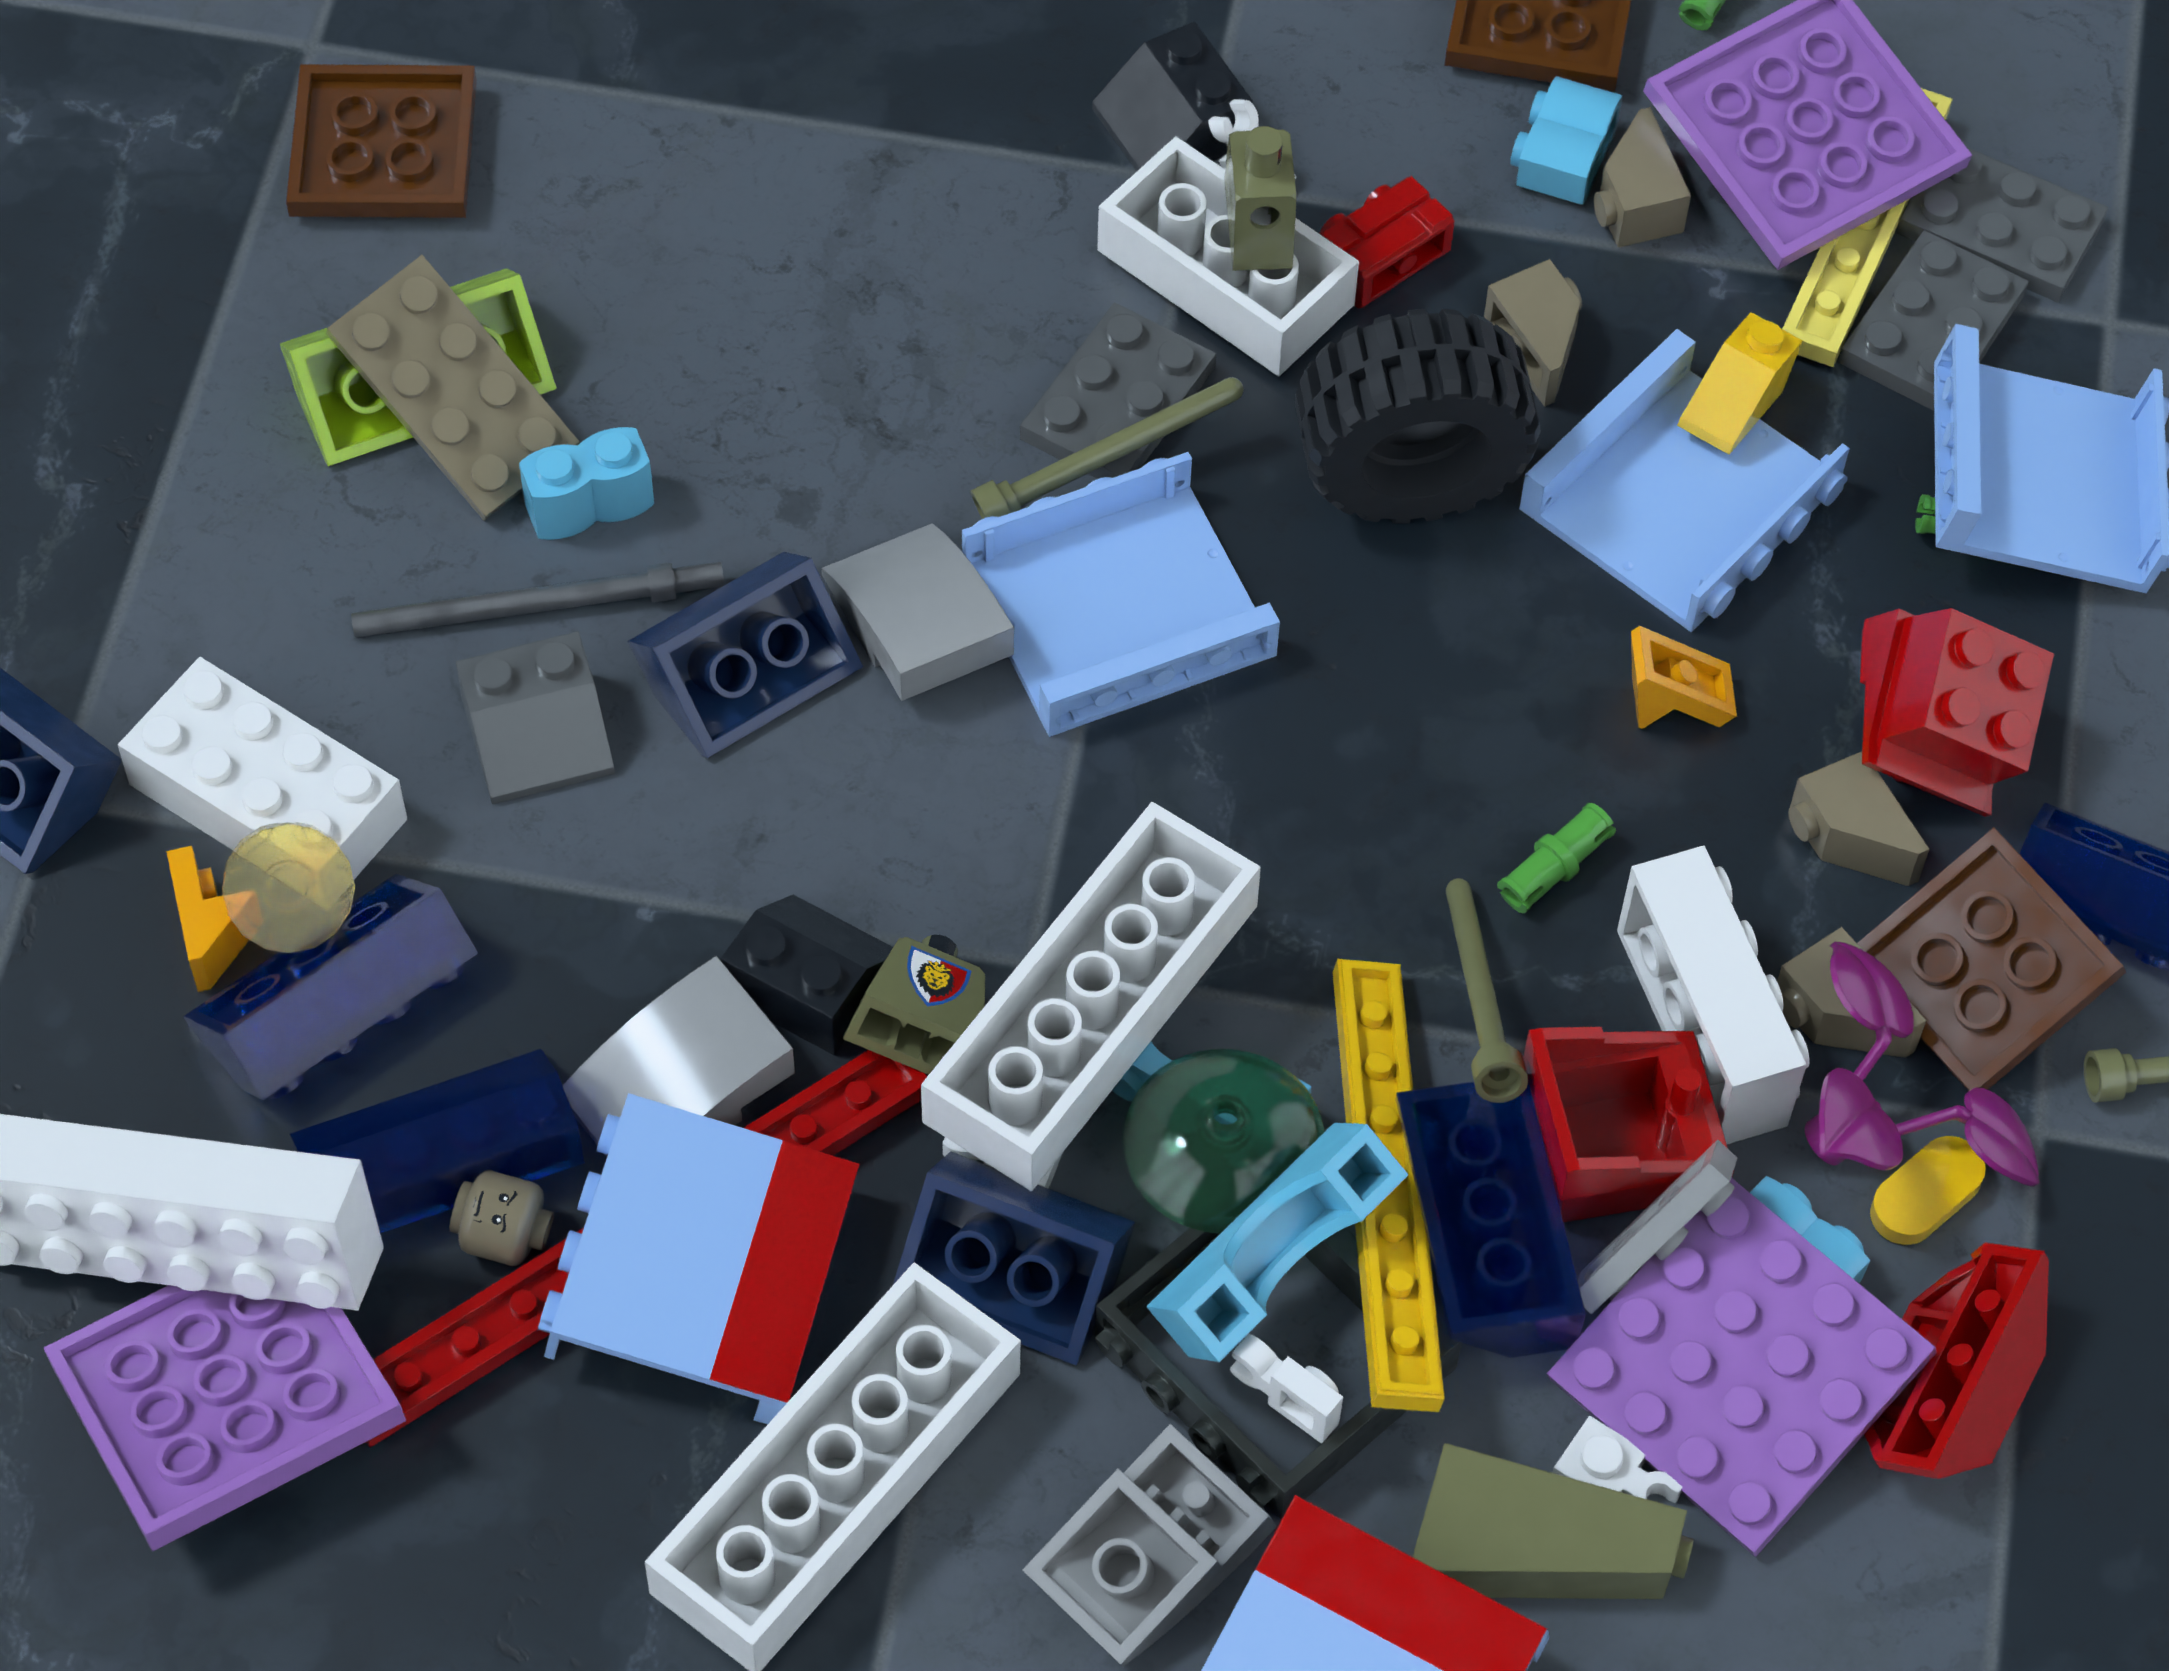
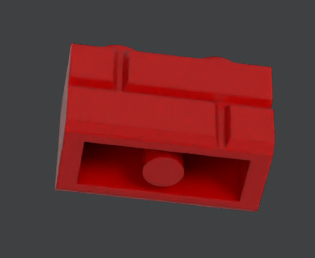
M1410 176L1393 187L1387 184L1379 186L1367 197L1364 205L1348 216H1345L1343 213L1332 216L1322 226L1319 234L1359 261L1355 306L1359 309L1450 251L1455 221L1453 215L1436 198L1431 199L1429 192L1414 177Z

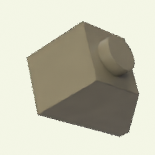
M1651 107L1640 109L1605 164L1600 192H1596L1594 195V208L1597 219L1602 227H1609L1618 248L1684 233L1691 195Z
M1550 259L1488 285L1484 318L1493 325L1497 324L1514 338L1515 343L1521 347L1531 388L1544 407L1555 402L1575 338L1579 310L1582 307V300L1577 286L1570 278H1564Z
M1862 751L1798 778L1788 811L1789 820L1798 838L1804 842L1809 841L1820 860L1905 886L1919 882L1929 848L1878 771L1862 765Z
M1840 927L1781 966L1777 983L1783 997L1784 1007L1782 1012L1787 1023L1794 1028L1800 1027L1814 1044L1869 1052L1876 1041L1875 1030L1866 1028L1851 1016L1842 1005L1833 986L1830 972V959L1833 948L1830 945L1835 941L1844 942L1861 949L1851 936ZM1912 1004L1914 1017L1912 1034L1906 1038H1899L1891 1034L1892 1041L1883 1053L1884 1055L1906 1058L1916 1051L1926 1019Z

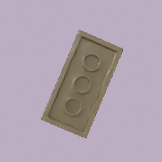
M423 255L416 258L327 328L326 334L483 521L523 491L519 463L525 457L550 446L579 445L580 441Z

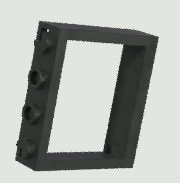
M1273 1158L1096 1305L1095 1334L1097 1336L1095 1339L1098 1347L1108 1360L1118 1367L1126 1364L1142 1380V1389L1156 1408L1166 1414L1172 1410L1189 1427L1188 1434L1202 1454L1210 1460H1216L1219 1457L1236 1474L1235 1480L1238 1487L1261 1508L1267 1505L1282 1520L1295 1495L1304 1500L1308 1498L1408 1410L1371 1407L1370 1401L1285 1475L1135 1326L1151 1313L1146 1306L1285 1171ZM1344 1228L1320 1242L1304 1256L1363 1312L1356 1237L1347 1228ZM1436 1315L1442 1378L1444 1380L1457 1368L1462 1339Z

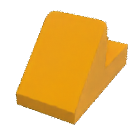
M1638 626L1631 631L1632 680L1638 728L1643 729L1674 709L1719 728L1737 717L1729 663L1642 626Z
M192 846L169 850L166 852L191 971L197 991L210 990L262 923L263 917L256 891L245 890L218 896L211 867L199 870Z

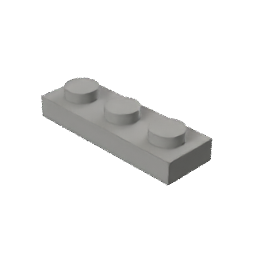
M1719 1140L1712 1144L1581 1271L1572 1297L1592 1314L1608 1298L1612 1301L1638 1272V1269L1653 1255L1657 1256L1660 1260L1668 1257L1687 1236L1688 1230L1684 1225L1700 1210L1706 1216L1711 1215L1731 1195L1735 1186L1730 1180L1737 1157Z

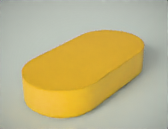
M1943 1136L1932 1140L1878 1187L1870 1208L1873 1226L1881 1236L1896 1244L1912 1245L1925 1240L1978 1193L1985 1176V1162L1979 1158L1969 1146L1967 1140L1963 1138Z

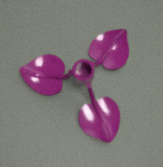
M1833 942L1830 945L1833 948L1830 959V972L1836 994L1842 1005L1855 1020L1866 1028L1875 1030L1876 1041L1854 1073L1843 1068H1836L1824 1078L1819 1113L1807 1121L1804 1127L1807 1141L1813 1151L1830 1165H1838L1844 1160L1850 1159L1871 1168L1891 1170L1898 1166L1903 1158L1900 1136L1947 1121L1956 1120L1965 1124V1137L1969 1146L1987 1165L2002 1175L2024 1185L2034 1187L2039 1184L2035 1151L2023 1122L2005 1100L1985 1088L1976 1087L1969 1090L1964 1096L1965 1107L1956 1105L1895 1124L1882 1110L1880 1103L1873 1098L1863 1080L1892 1041L1891 1034L1899 1038H1906L1912 1034L1914 1029L1912 1007L1900 982L1879 960L1853 945L1844 942Z

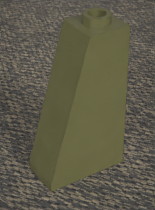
M1444 1443L1413 1558L1489 1598L1663 1599L1671 1576L1684 1579L1694 1538L1681 1535L1687 1510Z

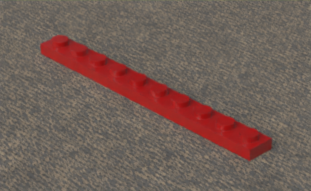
M867 1050L750 1123L744 1129L834 1156L921 1101V1084L927 1076L924 1072ZM582 1228L581 1230H579V1231H577V1232L582 1234L584 1228ZM566 1239L373 1359L399 1401L406 1421L366 1441L370 1448L550 1334L538 1330V1326L549 1291L552 1290L563 1294L569 1273L558 1270Z

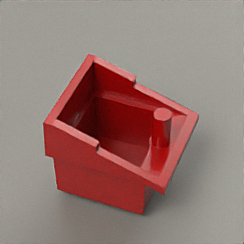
M1953 608L1916 616L1904 610L1896 609L1865 619L1862 630L1860 683L1865 685L1862 765L1984 817L1992 815L1993 784L2028 772L2054 653Z
M1602 1027L1537 1028L1528 1031L1523 1056L1530 1085L1528 1110L1559 1223L1646 1209L1717 1140L1727 1147L1694 1031L1603 1032Z

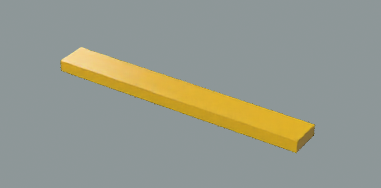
M1337 959L1333 970V984L1346 1123L1368 1124L1408 1173V1176L1363 1221L1355 1223L1371 1407L1439 1412L1445 1398L1401 965Z

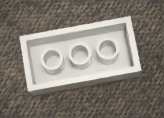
M1175 136L1099 205L1097 250L1279 377L1355 305L1359 261L1295 218L1293 268L1233 271L1224 184L1225 169ZM1268 207L1256 209L1251 214L1250 219L1258 225H1269L1271 214H1268Z
M199 657L118 744L130 786L327 910L407 821L399 779L202 657Z
M1703 845L1631 867L1617 932L1661 1030L1694 1031L1726 1144H1730L1788 1126L1795 1101L1800 1096V1085L1805 1069L1809 1067L1810 1059L1802 1034L1798 1030L1791 1031L1783 1015V997L1776 979L1771 974L1765 976L1757 959L1758 946L1751 925L1746 920L1740 921L1733 908V895L1729 878L1721 866L1714 867Z

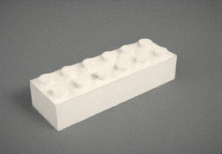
M1151 802L921 1084L922 1123L1032 1192L1256 909L1261 866L1154 802Z
M0 1114V1266L13 1264L50 1269L60 1274L81 1273L111 1277L127 1283L141 1281L177 1286L187 1291L208 1290L238 1294L254 1300L268 1298L305 1303L322 1309L335 1307L359 1310L384 1248L361 1160Z
M914 1262L647 1558L645 1568L650 1594L747 1670L761 1671L1020 1375L1021 1340Z

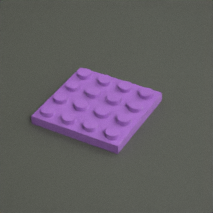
M1797 0L1647 79L1643 91L1777 270L1963 170L1968 166L1972 157L1967 147L1853 0Z
M1731 1178L1730 1182L1735 1188L1727 1200L1711 1215L1706 1216L1700 1210L1684 1225L1688 1230V1234L1681 1244L1664 1260H1660L1657 1256L1653 1255L1548 1371L1547 1375L1555 1385L1592 1417L1624 1436L1645 1454L1644 1460L1655 1471L1666 1472L1682 1486L1681 1494L1756 1558L1936 1354V1347Z
M168 1285L43 1348L55 1374L152 1552L406 1421L399 1401L342 1308L329 1307L322 1309L305 1303L268 1298L254 1300L238 1294L208 1290L187 1291L177 1286Z

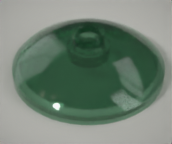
M1210 1049L1179 1057L1161 1067L1144 1082L1132 1100L1127 1113L1124 1128V1154L1128 1170L1136 1187L1159 1212L1186 1227L1221 1234L1324 1133V1127L1319 1109L1312 1095L1299 1079L1286 1068L1266 1057L1251 1052L1235 1049ZM1221 1113H1228L1235 1116L1237 1121L1226 1125L1216 1121L1215 1117Z

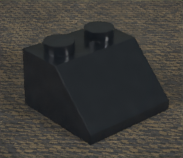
M1194 21L1144 42L1092 101V109L1132 166L1138 171L1175 136L1212 161L1224 157L1227 154L1228 146L1226 143L1218 141L1212 135L1209 119L1213 116L1228 117L1233 127L1235 124V114L1229 103L1233 99L1249 100L1253 104V100Z
M792 894L755 910L721 957V962L772 1023L835 1055L845 1041L843 1039L845 1032L869 985L893 947Z

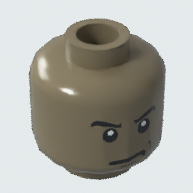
M484 1171L480 1173L473 1183L468 1181L462 1183L454 1204L449 1228L450 1232L458 1234L459 1246L463 1252L509 1266H518L526 1260L531 1248L544 1250L551 1232L554 1212L543 1209V1190L534 1182L494 1171Z

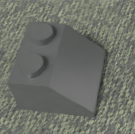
M579 631L455 661L463 705L492 804L615 774L594 680Z

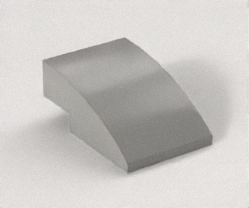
M933 523L822 568L824 580L874 667L881 665L901 701L1014 655V626L971 562L957 545Z
M715 956L681 979L623 1025L577 1069L559 1089L558 1094L559 1098L597 1146L607 1115L611 1114L621 1117L628 1093L736 1125L742 1121V1107L795 1073L793 1048L720 959Z
M1169 1424L1124 1473L1118 1468L1024 1567L1023 1572L1124 1667L1199 1605L1277 1526L1259 1505L1176 1428Z

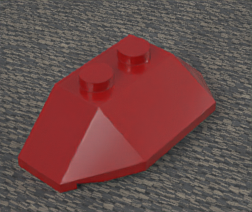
M1985 1242L1970 1254L1973 1260L1946 1273L1910 1302L1902 1320L1936 1347V1354L1864 1434L1871 1448L1872 1456L1879 1468L1941 1479L1992 1464L2046 1355L2049 1259L2044 1251Z

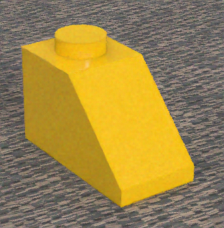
M1750 312L1723 343L1681 415L1677 426L1730 455L1783 392L1803 340L1781 329L1777 324Z

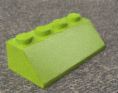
M506 268L450 287L539 394L557 389L520 274ZM327 328L279 343L298 400L328 466L413 438L326 334Z

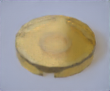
M277 822L264 825L240 840L226 861L222 885L228 916L241 934L264 949L286 953L315 948L336 934L351 911L355 890L350 862L334 838L313 825L298 822H285L281 824Z

